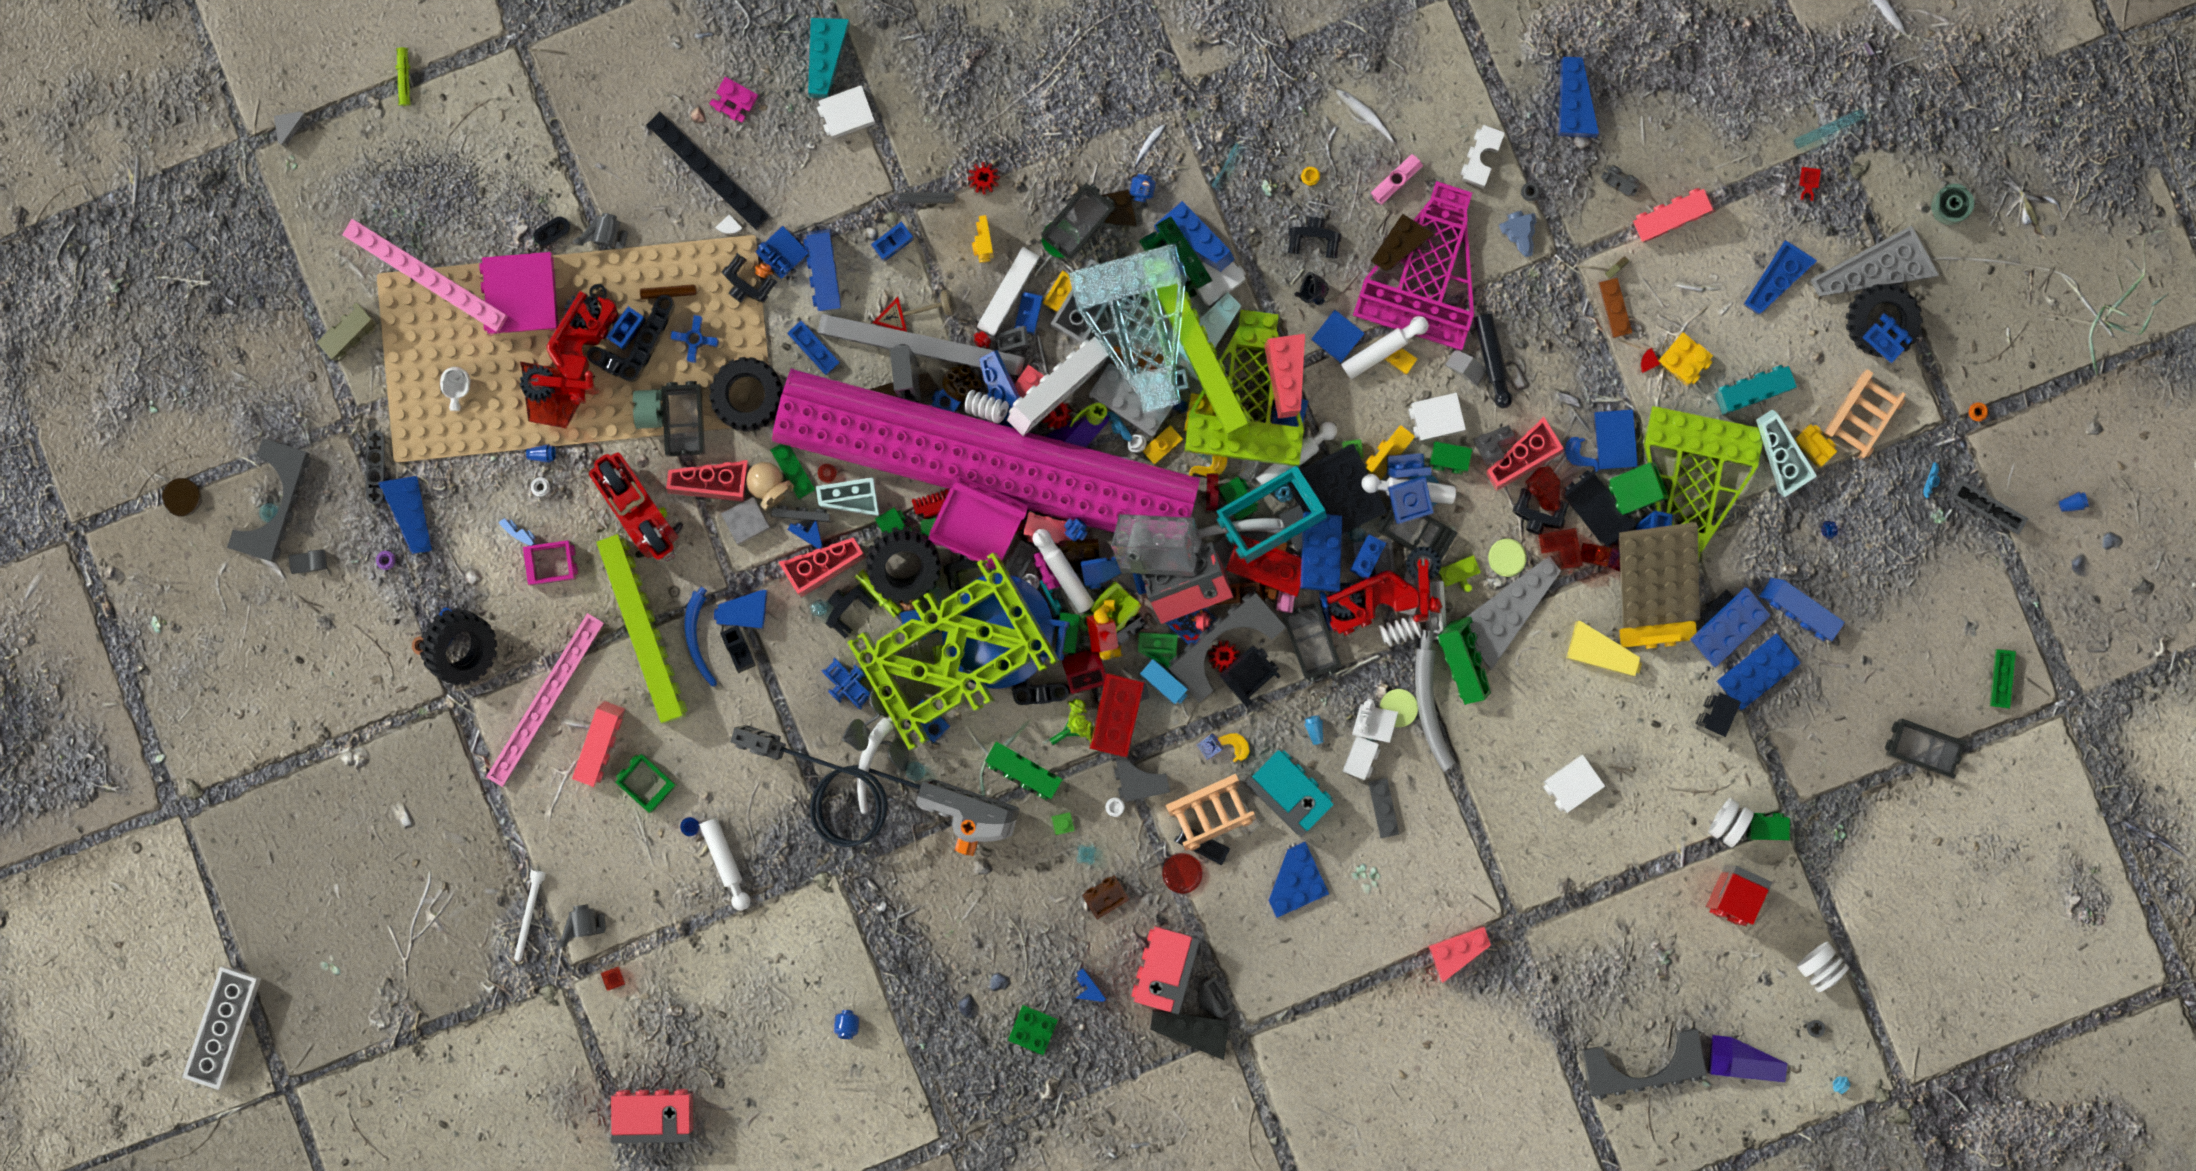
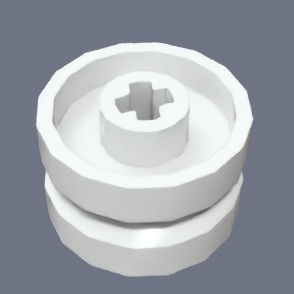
M1729 798L1716 814L1708 834L1717 839L1724 834L1723 843L1733 848L1746 831L1754 812L1747 807H1743L1738 811L1739 803Z

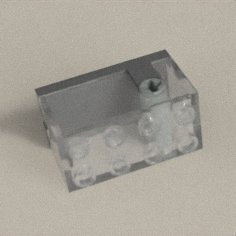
M1119 514L1111 547L1121 573L1196 576L1198 567L1196 557H1200L1203 543L1194 518Z

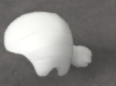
M460 367L446 369L440 379L441 391L451 401L450 411H460L459 398L465 396L470 388V376L466 370Z

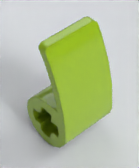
M1094 403L1086 407L1076 415L1070 427L1085 415L1089 423L1093 425L1101 424L1107 415V407L1102 403Z

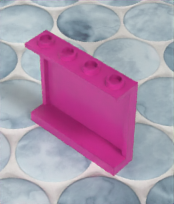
M551 252L482 257V263H479L480 274H483L484 282H481V292L485 294V302L508 315L499 332L483 324L484 331H487V334L493 336V334L548 329L555 331L559 324L554 257Z
M957 474L930 530L928 540L937 546L942 545L949 548L953 553L963 554L972 561L987 559L988 563L986 566L996 569L993 559H988L987 556L991 553H997L1002 561L1021 520L1024 519L1027 513L1028 505Z

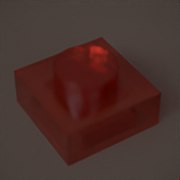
M620 966L601 973L607 991L626 984Z

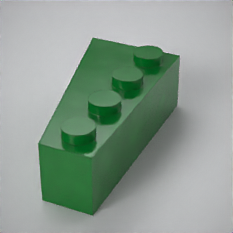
M1471 616L1450 621L1438 635L1439 644L1444 650L1445 660L1450 666L1452 678L1457 684L1458 694L1463 700L1464 705L1484 701L1491 694L1485 668H1481L1482 655L1480 651L1476 650L1475 640H1477L1476 632L1472 633L1470 624L1473 623Z
M997 741L985 759V762L988 763L986 767L995 772L998 769L1003 771V776L1012 782L1014 779H1017L1021 782V787L1028 791L1031 788L1038 792L1037 796L1045 801L1048 798L1052 800L1063 781L1062 778Z

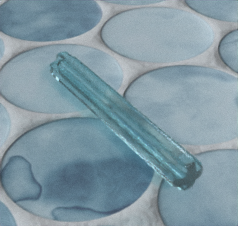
M1861 109L1794 139V145L1797 149L1864 119L1865 115Z

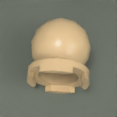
M760 462L753 465L748 470L745 478L749 492L756 498L763 500L760 505L765 511L768 510V507L772 509L786 497L783 494L787 490L792 492L794 489V485L790 480L783 482V474L780 469L769 462Z

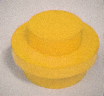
M1306 167L1301 173L1302 182L1308 186L1317 184L1320 179V173L1315 167Z

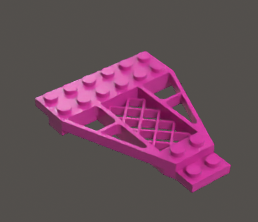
M1438 181L1435 182L1430 200L1415 217L1414 221L1423 227L1433 223L1437 230L1435 236L1439 235L1444 244L1434 249L1430 239H1428L1427 242L1432 249L1431 251L1422 255L1418 248V258L1411 261L1413 252H1411L1407 259L1401 261L1400 263L1404 265V269L1397 288L1370 280L1371 276L1379 268L1375 266L1363 281L1354 309V317L1394 330L1397 328L1402 330L1410 325L1414 317L1422 316L1429 324L1428 330L1424 334L1414 336L1462 351L1474 316L1467 227V209L1472 192ZM1437 224L1445 226L1447 228L1440 231ZM1451 229L1456 238L1446 242L1442 233ZM1456 241L1452 254L1448 245ZM1461 242L1464 243L1467 280L1451 274ZM1446 247L1450 256L1440 260L1436 251ZM1434 253L1438 262L1429 267L1424 257ZM1422 259L1426 269L1417 273L1412 263ZM1451 259L1446 272L1442 263ZM1440 265L1444 275L1435 279L1430 269ZM1410 266L1414 275L1405 279ZM1428 271L1432 281L1423 285L1418 275ZM1416 277L1420 287L1411 291L1406 281ZM1445 277L1442 288L1440 289L1436 281ZM1449 280L1467 284L1469 311L1442 302ZM1403 283H1404V285H1405L1407 291L1401 290V289H1402V286H1403ZM1434 283L1438 293L1429 297L1424 287ZM1422 289L1426 297L1414 294V292ZM1439 295L1438 301L1432 300V298Z

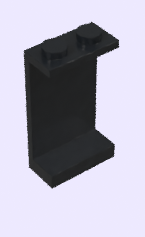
M1587 470L1579 476L1581 479L1576 484L1571 482L1564 488L1566 492L1562 495L1605 549L1619 539L1620 532L1629 531L1637 523L1633 518L1630 519L1628 515H1622V513L1618 512L1615 504L1617 501L1595 475L1597 472L1595 470L1592 472Z

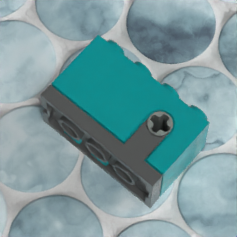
M1277 750L1245 784L1299 837H1302L1334 805L1331 802L1333 798L1326 791L1322 793L1317 788L1319 784L1312 777L1308 779L1304 775L1306 771L1299 764L1294 765L1290 761L1292 757L1285 750L1282 752ZM1304 799H1305V800L1310 799V800H1311V802H1310L1311 807H1305V808H1304V807H1303V805H1304V801H1303V800H1304Z

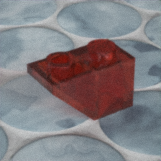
M1550 466L1539 467L1525 483L1529 487V491L1539 501L1542 509L1545 511H1556L1559 509L1560 480Z
M1582 544L1578 558L1579 562L1620 572V551L1594 544Z

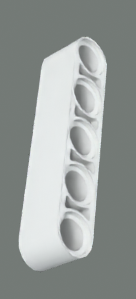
M1025 247L1020 250L979 321L977 328L993 337L995 336L1040 258L1039 255Z

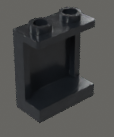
M1254 645L1219 675L1246 707L1253 703L1249 697L1273 676H1276L1278 679L1281 677L1277 672L1279 670L1278 666L1272 660L1269 662L1266 659L1269 657L1262 648L1258 650Z

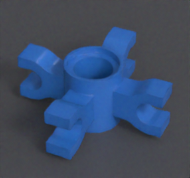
M694 315L692 330L687 333L675 331L671 333L673 341L686 342L689 345L687 361L691 363H696L697 349L702 347V345L718 347V338L705 337L700 333L702 316ZM694 334L700 337L699 342L696 344L690 343V337Z

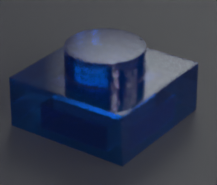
M1213 733L1196 744L1206 760H1209L1224 749Z

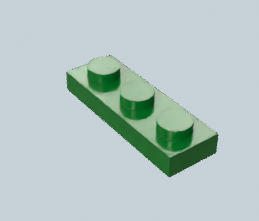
M779 444L770 449L785 477L794 485L793 491L799 500L815 491L790 446Z
M1995 649L1989 707L2010 709L2016 651Z

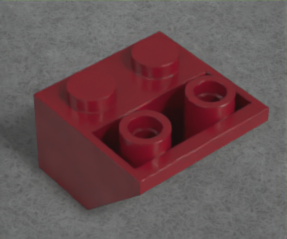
M1090 649L1064 657L1062 664L1072 695L1104 686L1106 673L1099 652H1091Z

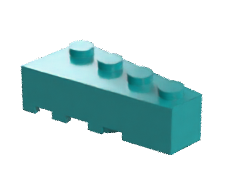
M1782 364L1772 368L1770 373L1766 374L1763 371L1755 374L1753 379L1747 380V378L1736 381V385L1729 386L1727 384L1719 387L1715 397L1722 415L1797 388L1790 367H1783Z

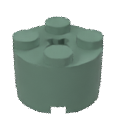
M1949 184L1943 187L1934 195L1931 202V210L1935 220L1946 225H1955L1962 222L1971 214L1974 208L1973 195L1966 187L1960 184ZM1952 201V203L1956 205V207L1952 208V205H1950L1949 203Z
M638 390L633 392V402H635L633 416L636 429L663 427L662 390Z

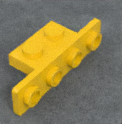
M1400 425L1388 441L1383 440L1377 447L1380 450L1377 455H1371L1365 462L1368 465L1366 467L1368 474H1374L1381 480L1387 473V456L1401 455L1415 436Z
M1695 621L1619 629L1620 645L1624 648L1645 645L1646 649L1657 648V644L1665 643V647L1677 646L1676 642L1691 641L1690 638L1697 633Z

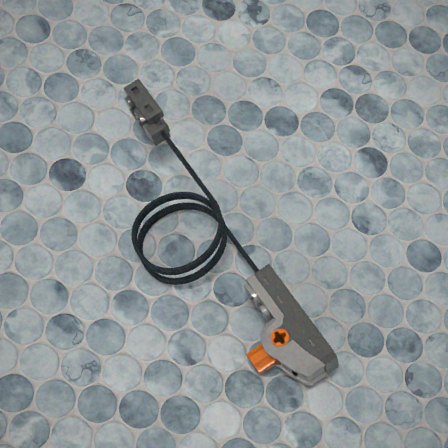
M746 724L734 728L730 742L736 744L735 747L747 750L749 748L751 753L775 760L782 759L785 752L835 769L819 782L810 804V817L815 831L821 838L833 845L840 847L857 846L871 840L883 827L888 811L887 796L881 783L872 774L919 789L916 804L921 809L930 812L939 811L938 814L944 817L953 816L952 827L958 837L955 851H958V853L974 856L978 841H997L1006 839L1013 834L1020 808L933 778L922 781V784L918 785L869 768V772L858 768L859 765L841 767L785 748L786 743L780 742L781 736ZM841 772L853 775L864 781L875 797L876 818L870 832L861 840H847L835 835L827 827L823 819L822 800L824 792L831 780ZM815 807H816V811H817V818H818V821H819V824H820L821 828L819 827L818 822H817V819H816Z

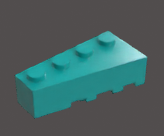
M811 18L808 95L810 98H827L830 95L841 52L850 27L849 19Z

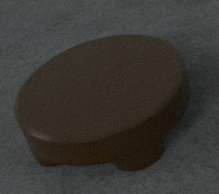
M961 365L960 367H953L945 373L942 385L945 392L951 398L965 402L969 391L975 390L976 393L980 391L982 382L970 370L969 366Z
M177 478L165 486L162 492V502L169 513L178 517L189 516L202 504L201 491L193 481Z

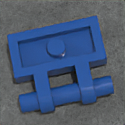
M1884 313L1879 318L1884 325L1880 327L1875 323L1862 338L1888 362L1893 363L1904 351L1900 342L1903 340L1909 344L1913 338L1908 335L1909 332L1905 328L1902 329L1895 323L1896 320L1894 318L1888 317ZM1889 329L1897 334L1894 339L1887 333Z

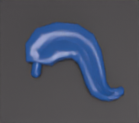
M1571 437L1565 444L1567 460L1572 465L1578 467L1592 466L1598 472L1599 463L1596 459L1580 455L1581 442H1584L1585 438Z
M1322 591L1319 593L1320 603L1329 631H1332L1333 629L1330 625L1332 620L1327 596Z

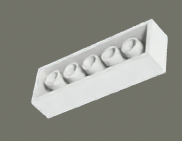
M1093 337L1090 341L1086 339L1079 346L1080 349L1077 352L1072 351L1066 357L1067 360L1064 363L1060 362L1053 369L1054 372L1050 375L1046 374L1039 381L1040 384L1037 387L1033 385L1026 392L1027 395L1024 398L1020 397L1013 403L1007 421L1022 436L1102 368L1110 352L1096 337Z
M227 966L219 968L182 1078L217 1090L224 1089L261 981L260 977Z

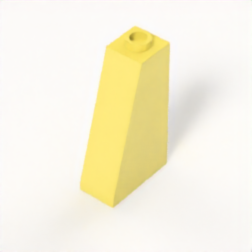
M1576 621L1566 659L1632 677L1636 673L1639 674L1642 662H1639V656L1585 623Z

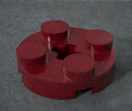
M1207 473L1206 511H1217L1218 473Z

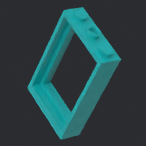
M1296 465L1217 510L1218 518L1216 520L1220 528H1225L1228 532L1226 537L1231 544L1235 543L1237 547L1235 551L1239 558H1244L1246 563H1249L1326 519L1327 515L1324 507ZM1292 481L1311 514L1248 549L1229 517Z

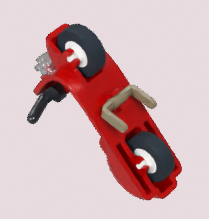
M619 452L611 456L605 454L594 462L595 467L589 471V476L632 541L638 547L639 551L635 553V556L637 558L654 557L657 560L660 559V561L666 562L674 559L677 551L672 543L679 538L678 533L682 530L683 523L678 522L673 529L671 528L632 468Z

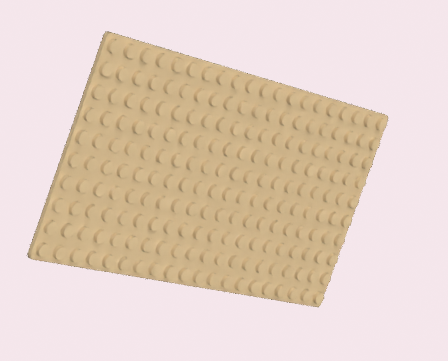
M754 235L553 255L558 324H560L565 316L564 307L568 305L567 300L571 301V296L573 295L576 298L580 291L586 293L589 297V290L594 284L603 285L608 293L606 298L616 304L615 306L618 310L616 322L629 306L646 319L645 324L657 298L641 299L640 289L693 284L697 289L696 295L671 297L675 303L674 311L648 364L636 382H628L618 376L616 377L588 360V371L593 373L594 385L599 388L600 392L597 395L585 394L586 403L580 405L570 401L569 393L566 395L551 394L552 397L550 399L547 397V401L543 402V400H540V403H537L536 400L532 402L529 398L527 399L521 390L520 377H523L522 373L524 371H528V367L533 369V365H536L537 368H539V365H542L544 368L547 367L554 377L563 378L546 350L547 343L555 331L548 329L499 333L490 336L487 334V331H484L482 322L400 271L379 273L377 275L394 461L399 463L525 450L550 444V446H564L664 435V426L660 428L636 429L633 416L635 403L633 402V392L638 390H662L661 386H666L668 382H678V385H685L687 381H697V384L702 386L704 431L731 428L719 419L712 408L709 395H711L710 384L713 383L715 373L717 374L720 371L719 368L722 365H727L728 361L732 359L738 360L739 357L756 358L766 362L768 365L769 361L763 303L749 296L740 303L730 296L728 292L734 285L729 282L721 271L730 264L736 253H738L747 261L739 269L737 276L753 288H759L761 286L760 276L755 274V266L759 265L758 254L755 252L757 250L756 237ZM479 263L433 268L485 301V294L481 292V282H484L483 274H480ZM602 288L594 290L593 293L596 294L594 297L597 298L599 295H603L601 292ZM662 301L661 308L667 309L670 306V301ZM694 315L702 316L700 333L705 337L718 338V347L702 345V347L697 349L696 363H691L687 361L689 345L686 342L673 341L671 333L672 331L687 333L692 330ZM616 322L614 324H611V326L608 329V334L613 328V326L616 324ZM640 330L625 351L607 338L602 339L597 347L626 359L634 347L633 343ZM645 335L643 338L644 343H650L653 340V335ZM692 335L690 337V343H698L700 339L699 335ZM584 344L582 347L583 355L587 358L588 350L596 345ZM596 351L593 353L592 359L598 361L601 358V352ZM451 367H460L466 370L471 380L469 392L459 398L460 411H450V398L442 393L440 387L441 375L446 369ZM634 368L628 369L626 376L629 378L633 377L636 370ZM742 377L736 380L729 391V399L732 406L741 412L757 410L765 398L763 385L753 377ZM531 383L530 388H531V389H532V388H533V389H534V388H539V389H540L541 386H533L532 383ZM697 394L669 395L670 425L698 423ZM698 426L696 428L675 427L670 428L671 434L698 432Z

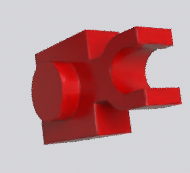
M1801 167L1799 186H1804V190L1801 192L1800 200L1804 199L1805 193H1809L1810 201H1813L1814 194L1812 188L1819 187L1821 169Z

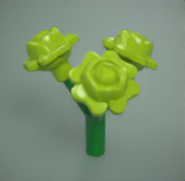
M1077 698L1073 701H1068L1067 703L1071 709L1068 721L1061 732L1049 739L1051 744L1055 745L1064 738L1072 736L1086 737L1091 743L1094 726L1092 722H1088L1085 719L1084 715H1079L1082 713L1087 714L1088 711L1085 709L1087 704Z

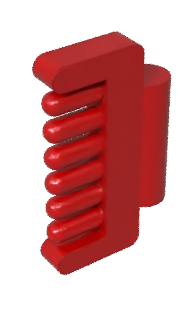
M949 490L940 491V495L938 492L935 495L932 493L931 499L929 495H926V498L922 496V502L919 497L917 502L916 499H912L915 514H924L925 519L938 516L945 501V495L947 497Z

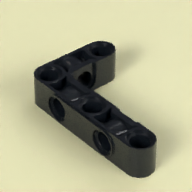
M661 295L656 299L651 309L652 312L635 339L634 347L628 358L623 359L610 351L608 352L595 346L588 350V360L616 377L618 376L628 382H636L648 364L674 311L675 303L668 295ZM664 300L670 301V306L667 309H662L660 306ZM647 334L653 335V340L650 343H644L643 341L644 336ZM596 351L601 352V358L598 361L592 359V355ZM634 368L636 370L635 375L631 378L627 377V370Z
M1029 678L1024 682L1013 685L1012 694L1015 703L1018 705L1046 704L1065 700L1070 694V688L1063 682L1034 685L1030 683ZM1063 687L1065 689V696H1058L1056 688ZM1019 691L1027 693V700L1022 701L1018 698Z

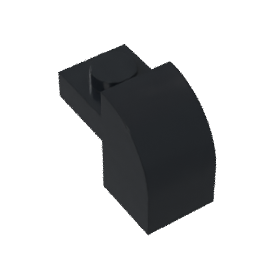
M738 625L720 632L738 674L756 666L750 648Z

